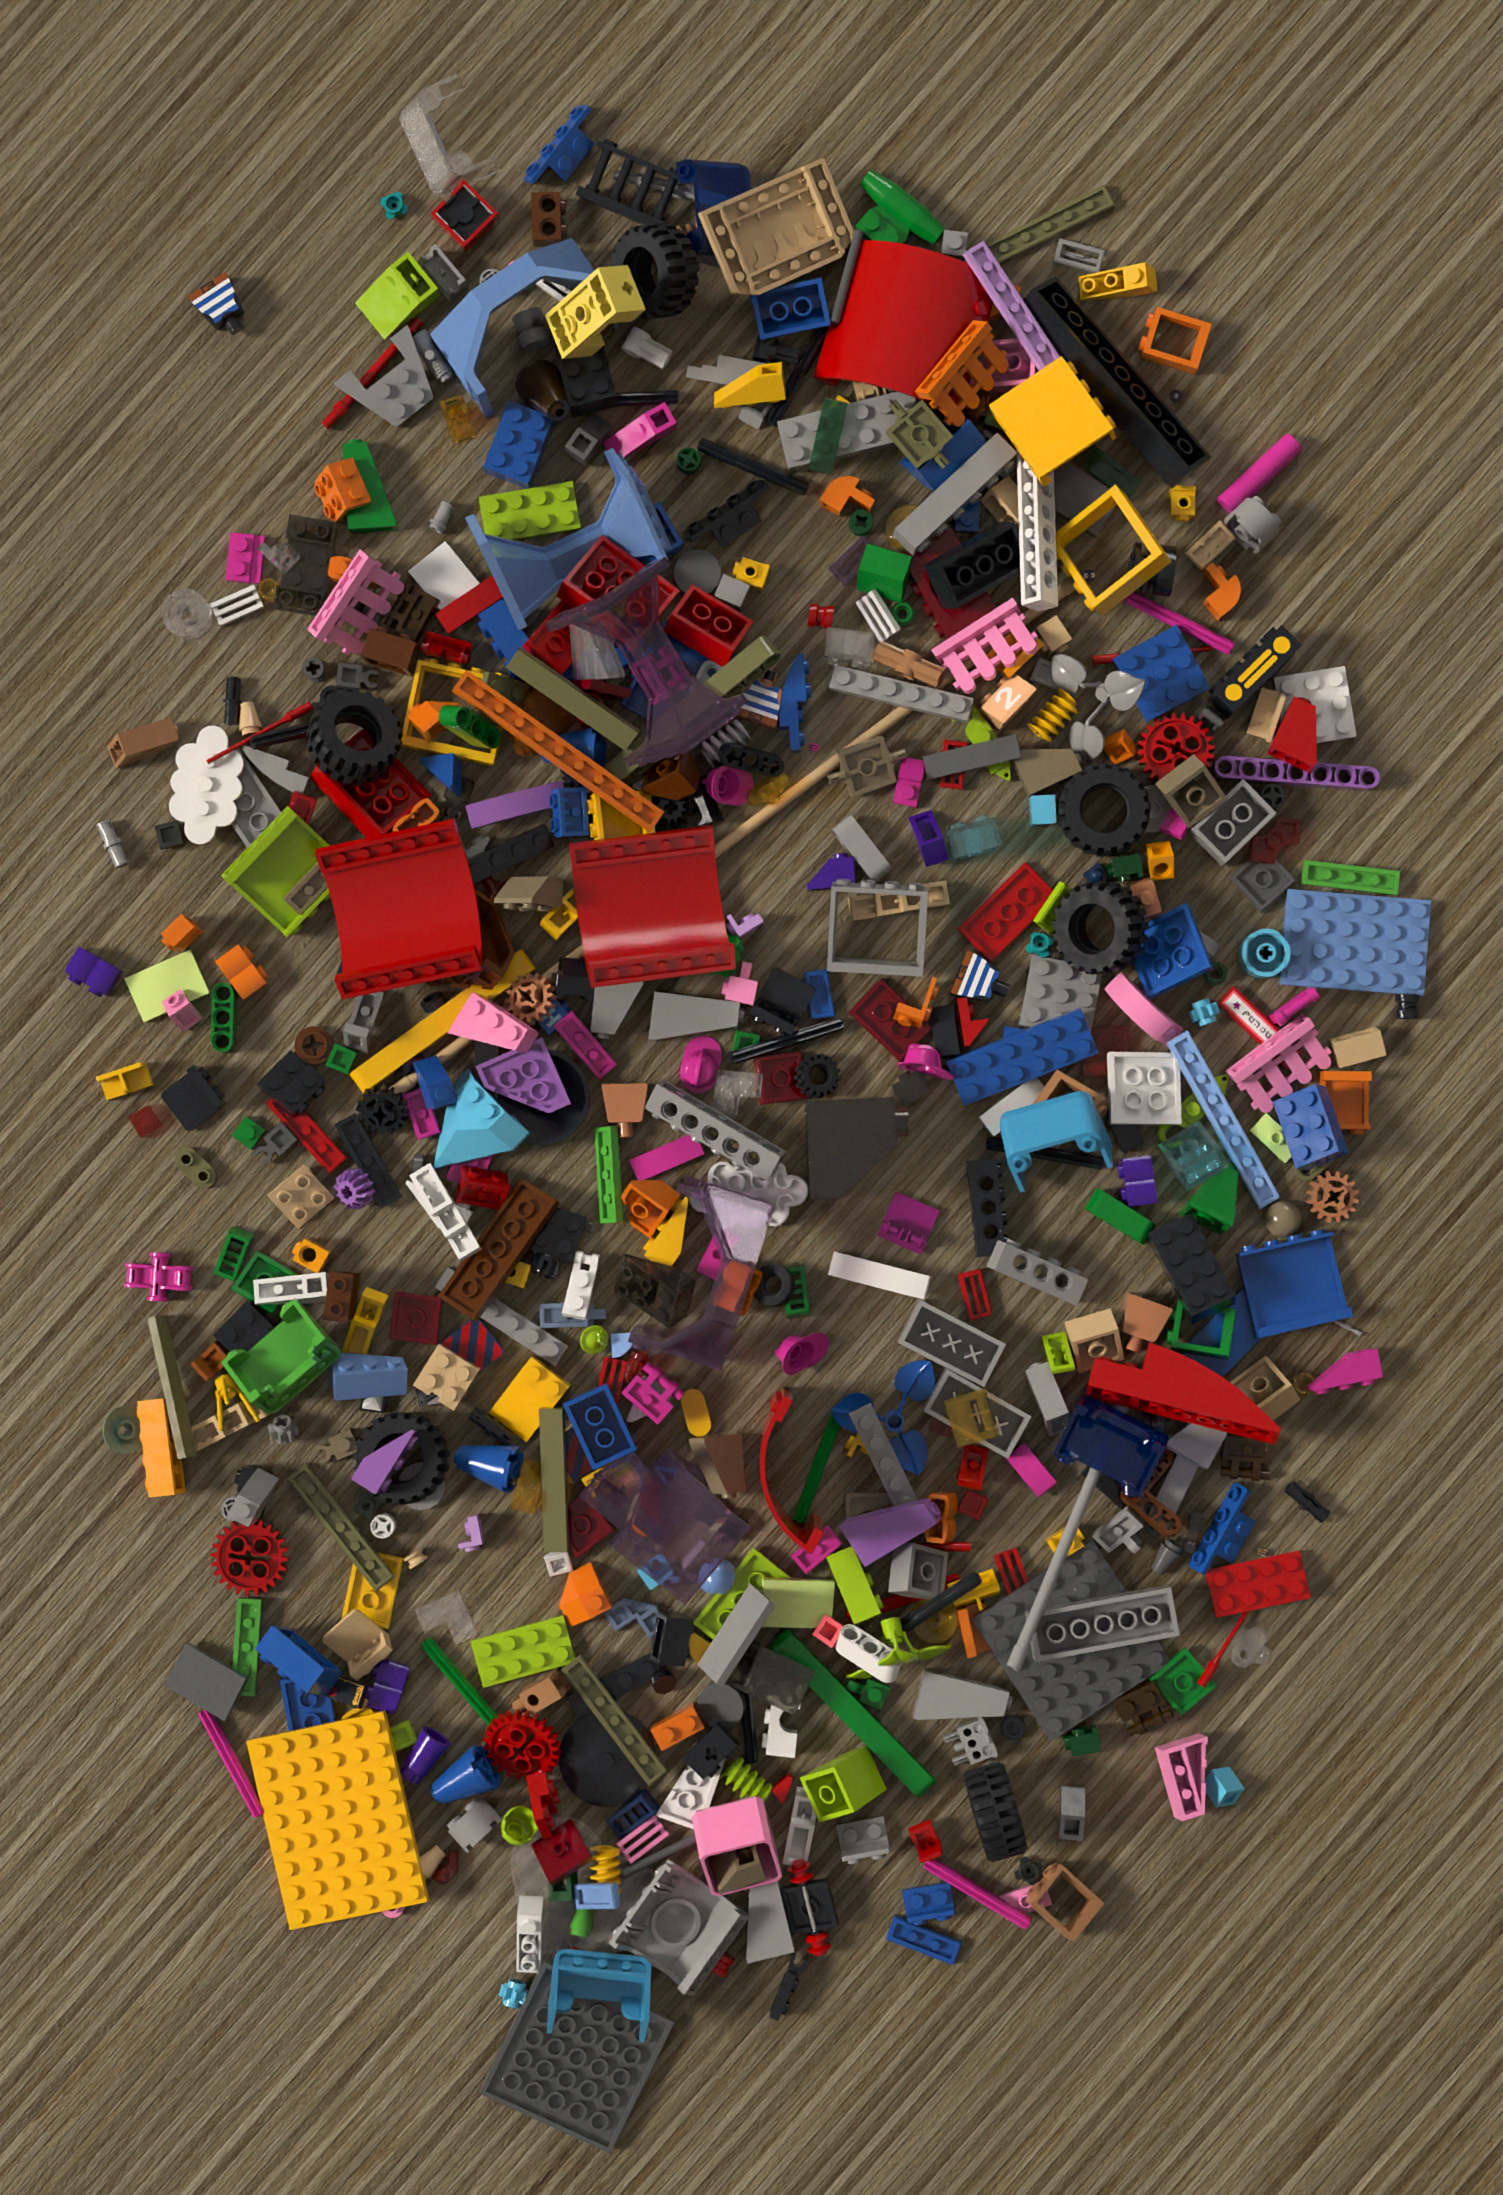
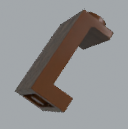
M341 1270L329 1272L323 1320L343 1323L352 1321L355 1316L361 1273Z

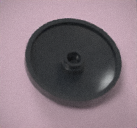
M549 1049L550 1056L570 1099V1105L552 1113H547L494 1092V1099L508 1114L516 1117L531 1133L523 1142L533 1145H551L570 1137L584 1122L590 1106V1089L581 1068L568 1056Z
M593 1712L580 1717L569 1727L560 1746L559 1767L566 1785L578 1798L595 1806L614 1807L633 1800L646 1788V1782ZM624 1712L655 1753L652 1737L646 1727L637 1718Z

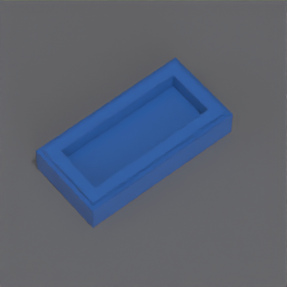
M827 969L804 972L805 982L815 988V993L809 1002L811 1020L835 1017Z

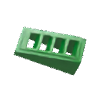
M232 1226L226 1236L213 1274L236 1282L254 1234ZM233 1238H236V1239H238V1240H241V1241H243V1242H245V1243H241V1242H239V1241H236V1240H234ZM229 1246L241 1249L242 1251L240 1253L235 1250L229 1249ZM228 1255L238 1259V1262L225 1258V1256ZM222 1264L235 1268L234 1272L221 1267Z
M805 1266L787 1268L793 1276L801 1275V1279L795 1280V1286L802 1285V1289H795L793 1296L803 1295L804 1297L803 1299L789 1300L785 1304L787 1319L811 1316ZM805 1305V1308L791 1310V1306Z

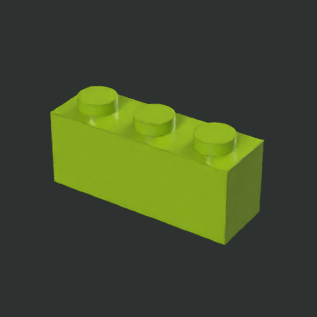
M852 1546L827 1556V1561L854 1625L857 1626L882 1615L880 1609L884 1607L879 1595L874 1596L870 1587L874 1586L870 1573H864L861 1567L863 1563Z

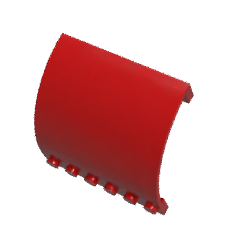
M862 240L840 323L838 325L831 323V326L828 327L813 378L831 386H838L839 380L869 384L930 403L931 400L919 398L915 390L973 320L988 322L993 301L969 264L964 261L916 246L888 241ZM965 372L963 378L969 384L971 377ZM951 389L948 395L957 404L960 399Z
M455 818L315 849L314 854L328 886L338 927L342 973L336 974L334 980L342 1000L482 970L483 944L478 902L468 858Z
M712 825L569 843L578 922L591 988L736 969L734 945L729 943L722 910Z
M783 1387L781 1391L776 1390L770 1400V1412L762 1431L760 1442L761 1484L767 1505L781 1529L797 1545L813 1554L824 1533L821 1517L812 1513L804 1529L796 1524L784 1512L775 1498L765 1468V1455L771 1431L776 1420L781 1423L793 1401L791 1391Z

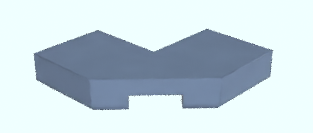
M622 1598L614 1603L612 1608L603 1613L616 1632L637 1619L650 1639L653 1637L657 1612L660 1609L657 1604Z

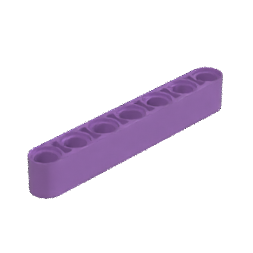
M1222 756L1212 765L1213 776L1222 781L1240 782L1244 779L1249 783L1369 791L1377 786L1380 781L1378 770L1368 766L1316 763L1311 773L1299 769L1301 778L1296 780L1291 777L1290 770L1297 767L1282 760ZM1224 762L1229 766L1230 771L1228 774H1222L1218 770L1219 763ZM1244 764L1252 766V776H1247L1243 773L1242 766ZM1267 766L1276 768L1277 776L1275 778L1267 775ZM1319 769L1324 772V781L1315 779V770ZM1340 771L1348 774L1349 780L1347 783H1342L1338 779ZM1363 773L1371 775L1373 780L1371 785H1367L1362 781Z

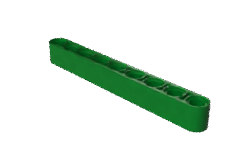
M789 1628L783 1630L770 1643L773 1650L916 1797L920 1799L937 1782L918 1760L846 1689L845 1685Z

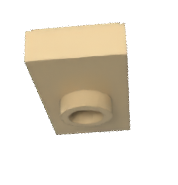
M1219 521L1184 555L1202 571L1236 539V536Z

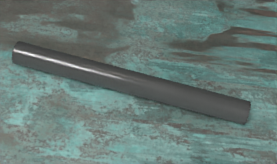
M855 230L830 319V322L838 325L840 323L864 234L861 230Z
M695 1834L621 1869L624 1879L697 1844Z

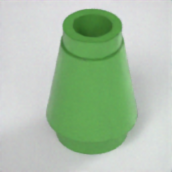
M593 1909L575 1910L570 1924L572 1935L590 1937V1933L593 1931Z

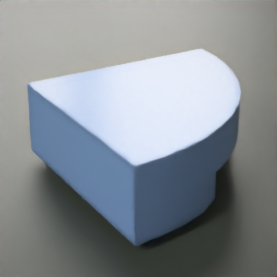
M635 1332L611 1334L612 1358L622 1356L630 1349L635 1338Z

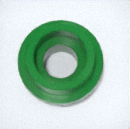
M899 602L892 607L891 614L899 626H907L913 621L914 609L906 602ZM905 611L907 616L903 619L899 618L898 612Z

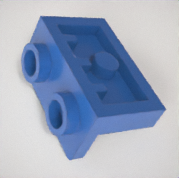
M586 787L553 789L552 794L549 796L550 808H553V818L550 825L551 831L554 832V837L588 836Z
M946 1881L902 1889L908 1923L913 1922V1925H921L927 1923L928 1919L937 1918V1921H944L950 1919L951 1915L956 1914L951 1886Z

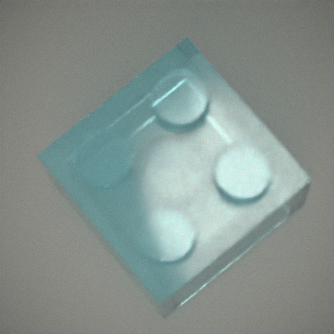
M988 815L974 818V821L968 825H965L964 821L950 825L951 827L945 835L953 863L999 850L1002 846L995 818H988Z
M1199 1120L1158 1144L1166 1164L1187 1191L1229 1167L1221 1148Z

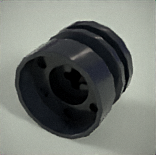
M1141 542L1134 543L1128 560L1127 573L1151 555L1147 547H1145L1144 554H1142ZM1161 545L1172 562L1140 586L1141 594H1145L1148 584H1153L1154 595L1170 597L1176 570V546Z

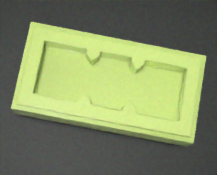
M1265 1113L1249 1131L1283 1163H1286L1291 1158V1154L1282 1127Z

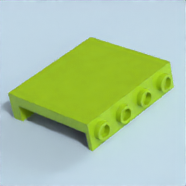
M287 806L221 876L275 925L285 937H288L290 934L294 935L302 927L300 923L306 917L310 918L319 909L317 906L323 899L327 901L330 898L327 888L302 915L297 913L283 899L296 883L317 863L314 854L315 849L330 845Z

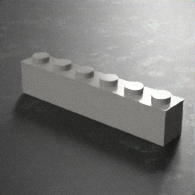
M996 433L895 528L893 537L912 556L918 551L920 553L924 552L930 546V540L935 535L937 537L941 536L947 530V524L952 519L958 520L964 514V508L969 503L975 504L981 498V492L986 487L988 489L992 488L998 482V476L1003 471L1007 473L1015 466L1017 452Z

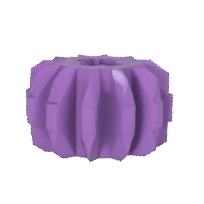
M353 1168L344 1171V1173L336 1178L337 1183L333 1187L338 1191L336 1196L340 1197V1204H346L347 1209L356 1210L365 1207V1205L373 1200L372 1195L376 1191L371 1187L374 1182L369 1181V1174H363L362 1169Z

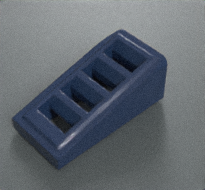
M644 1789L636 1798L627 1802L607 1818L606 1823L621 1840L657 1814L660 1805L649 1791ZM634 1806L642 1814L641 1816H639L637 1812L633 1809ZM626 1812H627V1813L630 1815V1817L634 1820L633 1823H632V1822L629 1820V1818L625 1815ZM617 1818H620L627 1828L624 1829L617 1821Z

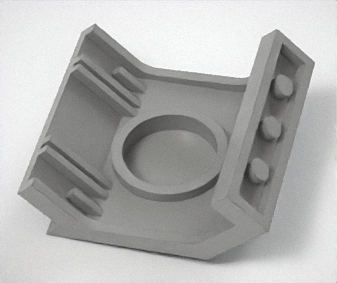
M668 1859L664 1865H661L656 1870L655 1878L650 1885H647L642 1890L641 1897L636 1905H633L628 1910L624 1922L613 1931V1937L609 1944L615 1949L630 1951L636 1956L646 1958L652 1966L664 1972L679 1985L677 1989L681 1993L694 1996L750 1916L726 1895H711L706 1882Z

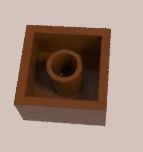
M377 627L376 630L369 628L361 654L365 662L412 677L420 654V648L413 641L414 638L405 634H400L399 637L390 634V630L382 627Z

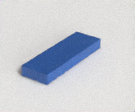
M896 1915L893 1916L886 1935V1939L951 1965H954L962 1944L961 1940L922 1925H913V1922L908 1923L907 1919Z

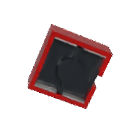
M463 180L451 192L452 197L447 202L443 200L430 214L432 219L467 252L499 220V215L495 209Z

